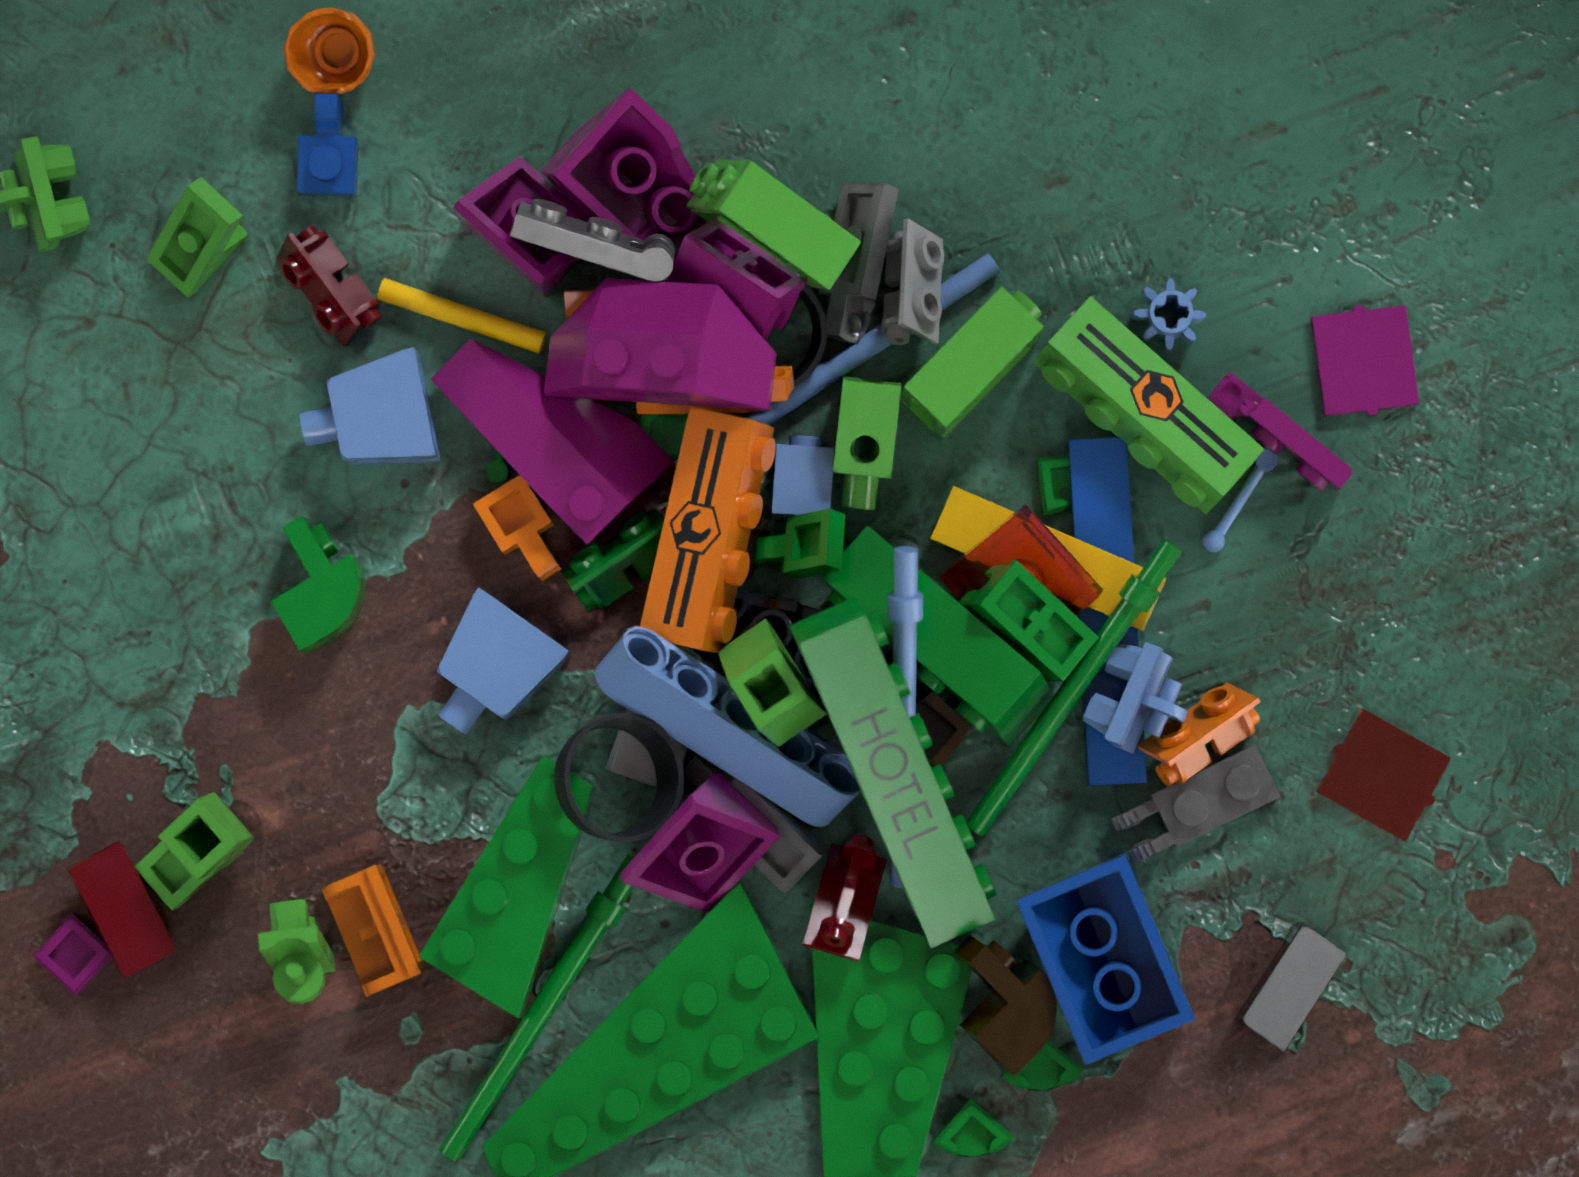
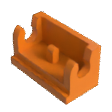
M373 865L322 889L366 997L427 972L422 959L418 957V949L383 865Z

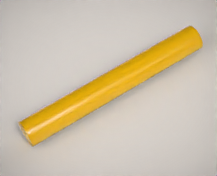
M383 278L378 290L377 300L538 354L541 353L546 340L547 332Z

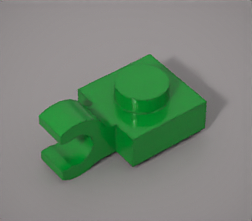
M829 508L787 517L786 534L764 536L755 539L753 562L764 563L774 561V570L783 571L784 574L797 579L842 571L845 514Z

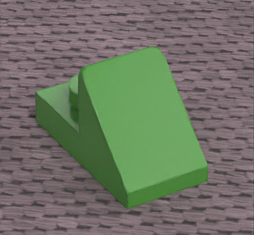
M200 177L185 188L146 260L184 295L190 297L246 238V230L239 225L243 215Z

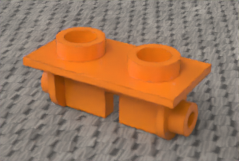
M1226 682L1224 685L1215 687L1203 694L1200 701L1187 710L1189 713L1184 723L1171 719L1167 720L1160 738L1151 735L1137 745L1138 749L1161 761V764L1155 770L1165 785L1170 786L1175 782L1182 785L1187 779L1212 762L1205 747L1206 743L1210 741L1214 752L1223 755L1242 740L1255 733L1254 726L1260 722V718L1253 707L1259 704L1260 700L1258 697Z

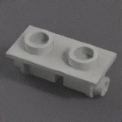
M909 218L903 220V231L894 232L892 239L887 243L885 285L891 288L900 286V290L884 295L881 330L887 334L886 340L890 344H907L910 341V335L915 334L936 345L939 344V322L942 314L940 300L942 265L944 263L943 239Z

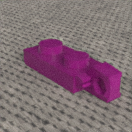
M1229 372L1209 395L1208 400L1230 419H1248L1256 425L1250 434L1272 453L1277 455L1284 448L1301 463L1295 471L1322 492L1327 485L1337 491L1353 474L1350 466L1266 398H1262L1232 372Z

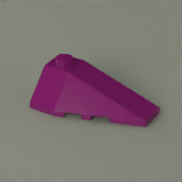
M627 88L579 127L540 170L548 180L588 217H599L613 221L622 226L623 234L642 240L653 234H663L669 237L675 247L674 261L684 236L707 223L686 207L694 195L690 191V186L696 176L680 148L682 145L673 128L631 88ZM668 277L661 281L666 282Z
M470 339L431 380L586 544L593 543L674 463V460L634 420L592 399L547 396L544 394L546 376L474 339Z

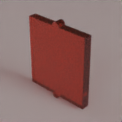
M1361 709L1342 745L1338 744L1333 747L1332 751L1335 757L1319 784L1316 793L1406 842L1425 806H1430L1434 803L1435 799L1432 793L1452 758L1365 709Z

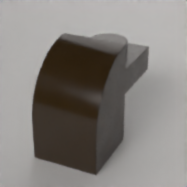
M969 936L954 953L992 992L960 1026L1000 1067L1015 1077L1044 1047L1053 1031L1057 1014L1055 992L1049 978L1039 967L1026 959L1018 965L1013 957L996 941L992 940L986 946L972 936Z

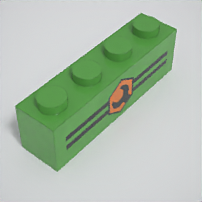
M1091 296L1049 340L1033 362L1041 369L1044 379L1053 388L1060 392H1067L1085 408L1086 415L1096 426L1103 430H1110L1117 437H1120L1127 443L1130 454L1139 464L1156 470L1172 485L1174 493L1182 502L1191 507H1198L1205 515L1225 496L1265 450Z

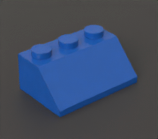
M1126 853L1087 868L1016 900L1085 1065L1195 1020L1193 1010Z

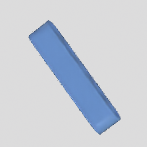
M645 627L628 629L596 667L595 678L597 684L612 700L634 714L652 720L670 737L807 824L815 827L829 825L861 791L849 762L843 753L806 729L778 747L757 729L729 684L728 679Z

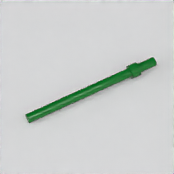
M1163 538L1138 575L1131 574L1118 592L1122 598L1096 634L1099 638L1064 680L967 819L966 824L972 831L985 836L1140 612L1148 613L1161 594L1157 588L1183 552L1173 543Z
M626 855L603 892L597 890L585 909L589 913L586 920L440 1146L439 1151L451 1160L459 1162L609 926L615 928L627 908L623 906V903L634 886L623 883L620 873L633 860L634 857L631 855Z

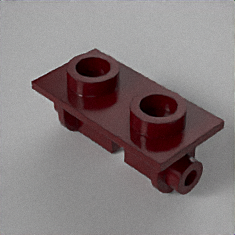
M312 225L299 233L297 237L293 232L287 235L277 255L284 278L294 289H301L313 305V313L320 327L327 334H334L343 347L348 346L359 325L363 330H366L382 318L377 311L380 304L356 273L339 283L335 279L334 275L346 269L349 263L329 238L326 231L318 232L315 226Z
M853 835L851 841L846 842L843 846L831 844L802 946L859 962L887 859L877 856V852L873 848L874 841L868 836Z

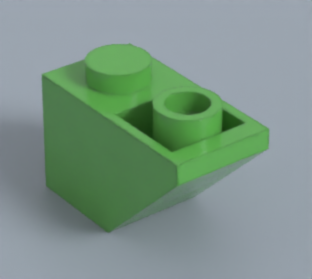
M766 618L717 651L729 684L757 729L778 747L827 715Z

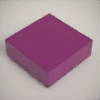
M72 913L32 956L74 996L79 995L112 959L102 936L77 913Z

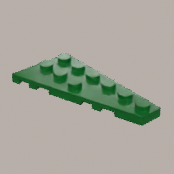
M740 881L484 1143L481 1148L495 1177H556L821 1039L754 905Z
M809 903V904H810V916H811V913H812V909H813L814 904ZM870 920L859 962L812 949L816 1030L821 1038L817 1040L824 1177H917L972 974L967 965L954 953L960 946L959 944L947 941L931 948L923 934Z

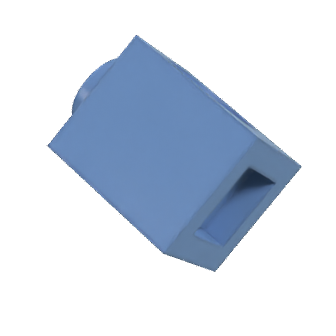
M794 435L789 436V445L776 444L772 519L787 520V517L830 508L835 448L823 447V438Z

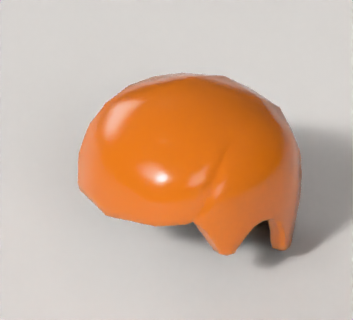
M331 7L319 8L306 13L290 27L283 47L287 71L304 89L311 93L344 94L354 90L356 86L362 84L370 75L376 56L371 30L354 13Z

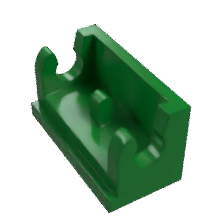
M1012 560L1009 565H995L985 573L990 578L988 583L978 591L972 590L967 592L959 603L1037 668L1046 681L1064 682L1099 637L1017 560Z

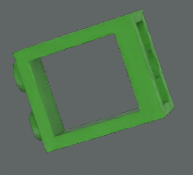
M717 159L714 164L709 162L698 172L690 186V191L694 195L686 205L688 209L706 222L714 218L718 219L807 279L806 285L808 287L830 290L861 244L859 239L753 161Z
M1001 286L903 387L900 402L942 441L1037 344L1044 329V326L1037 320L1042 315L1041 311L1021 291L1017 290L1011 295Z

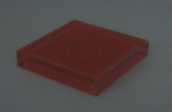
M1026 504L946 568L939 577L957 598L961 600L967 592L972 590L978 591L988 583L990 578L985 574L988 569L995 565H1009L1012 560H1017L1075 615L1099 598L1103 591V588Z

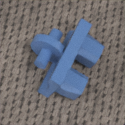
M1146 641L1143 648L1119 643L1106 662L1105 672L1128 682L1121 700L1118 702L1095 693L1090 699L1083 716V721L1105 735L1104 739L1116 748L1130 754L1134 753L1143 730L1152 736L1160 738L1167 719L1184 723L1189 712L1174 704L1182 684L1166 678L1173 658L1163 653L1161 647Z

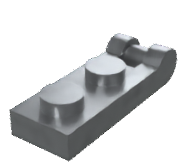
M534 199L532 205L520 202L510 237L650 281L664 280L673 270L675 247L670 238L663 234H653L642 240L623 234L622 226L604 218L590 217L589 221L585 222L566 216L567 210L564 207L547 200Z

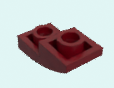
M119 841L66 867L89 917L96 924L117 970L123 978L177 951L146 888Z

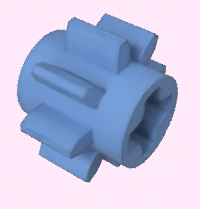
M1173 278L1168 279L1164 292L1158 295L1153 289L1146 287L1141 294L1145 302L1150 305L1149 308L1135 310L1132 314L1133 320L1145 322L1147 330L1143 334L1141 341L1146 343L1152 338L1163 341L1162 348L1164 353L1171 351L1174 340L1179 337L1185 343L1191 345L1196 340V336L1188 325L1190 323L1202 322L1206 318L1205 312L1193 310L1191 301L1194 299L1197 290L1193 288L1186 294L1176 291ZM1164 304L1172 305L1173 314L1182 315V318L1178 319L1173 329L1166 328L1164 318L1155 317V314L1161 311Z

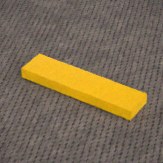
M953 486L930 538L991 566L1009 565L1012 560H1017L1049 591L1106 616H1110L1122 597L1118 592L1130 575H1138L1143 568L956 486ZM1166 577L1163 579V581L1161 582V584H1160L1159 587L1157 588V590H1158L1160 593H1161V591H1162V589H1163V586H1164V584H1165V582H1166V579H1167ZM1157 600L1148 613L1140 612L1131 625L1132 627L1144 632Z

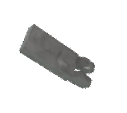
M1252 745L1200 770L1182 785L1174 783L1149 795L1151 800L1112 818L1111 821L1116 831L1120 829L1127 830L1141 823L1142 819L1155 812L1158 813L1167 832L1153 839L1148 838L1133 845V848L1127 851L1133 864L1171 845L1174 848L1179 847L1281 796L1256 745Z

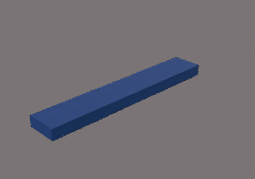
M1120 437L1069 440L1067 446L1070 462L1069 480L1073 537L1134 563L1127 443ZM1077 603V617L1097 634L1109 616ZM1131 626L1119 643L1139 647L1138 629ZM1106 662L1082 695L1083 716L1090 699L1095 693L1120 702L1128 682L1105 672ZM1084 721L1087 786L1147 783L1146 756L1144 752L1138 749V746H1136L1133 754L1120 750L1105 740V735ZM1144 730L1141 734L1138 744L1145 740Z

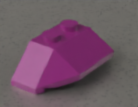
M606 278L550 337L544 394L558 397L770 411L777 353L719 285Z

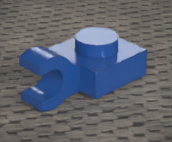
M315 93L314 115L316 135H299L297 193L299 195L357 197L359 140L354 136H342L343 99H339V94Z

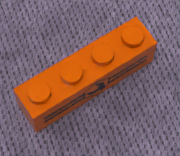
M690 407L640 627H645L655 632L670 643L718 653L717 651L722 649L725 643L731 640L737 622L736 611L733 607L738 586L744 583L749 571L750 558L746 552L751 529L757 526L762 514L763 501L761 495H759L764 472L770 469L775 457L776 443L774 438H772L774 427L752 419Z

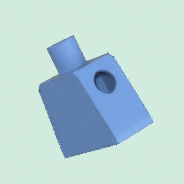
M415 347L401 350L328 379L327 388L331 407L299 413L301 430L306 446L338 440L342 460L348 465L434 463L441 461L421 356Z
M478 587L437 670L440 675L457 686L438 713V716L465 735L486 707L507 721L570 659L572 653Z

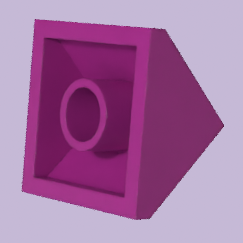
M519 156L459 199L453 209L461 224L546 298L580 258L510 237L520 202L532 205L534 199L547 200L564 207L567 210L566 216L585 222L589 221V217Z
M716 771L680 806L623 869L620 877L623 883L709 913L781 835L778 828Z

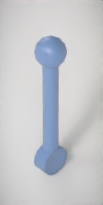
M1264 448L1265 450L1254 461L1255 467L1215 530L1208 531L1204 535L1203 545L1207 551L1215 553L1224 548V535L1263 474L1271 471L1276 466L1278 457L1267 448Z

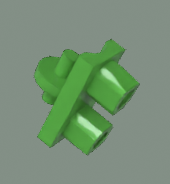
M38 136L21 139V150L14 153V159L22 187L18 186L14 170L0 172V186L2 190L0 191V213H8L11 228L16 230L28 226L24 208H27L39 253L56 250L61 239L86 231L90 225L83 197L79 196L55 201L50 185L51 183L73 180L75 178L76 165L71 146H40Z
M304 899L270 904L272 931L258 933L259 951L273 971V983L278 994L292 1004H305L320 995L325 986V973L335 972L334 954L319 930L316 918L309 916L308 904Z

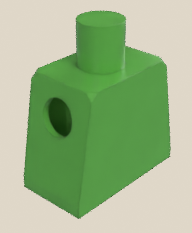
M843 376L833 472L844 474L841 506L875 510L879 478H891L902 387L900 382ZM870 436L875 439L873 457L862 459L854 454L857 437Z

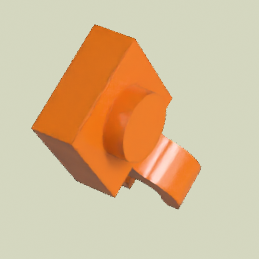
M520 475L473 503V506L504 555L520 547L533 571L542 582L562 570L540 536L542 532L554 526L531 486Z

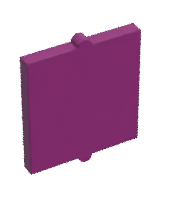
M1357 305L1352 309V312L1311 317L1324 417L1365 412L1367 416L1372 417L1378 413V410L1419 405L1406 305L1365 310L1363 306Z

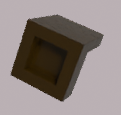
M928 690L916 705V714L919 713L933 746L923 750L932 768L938 764L942 766L974 727L935 693Z

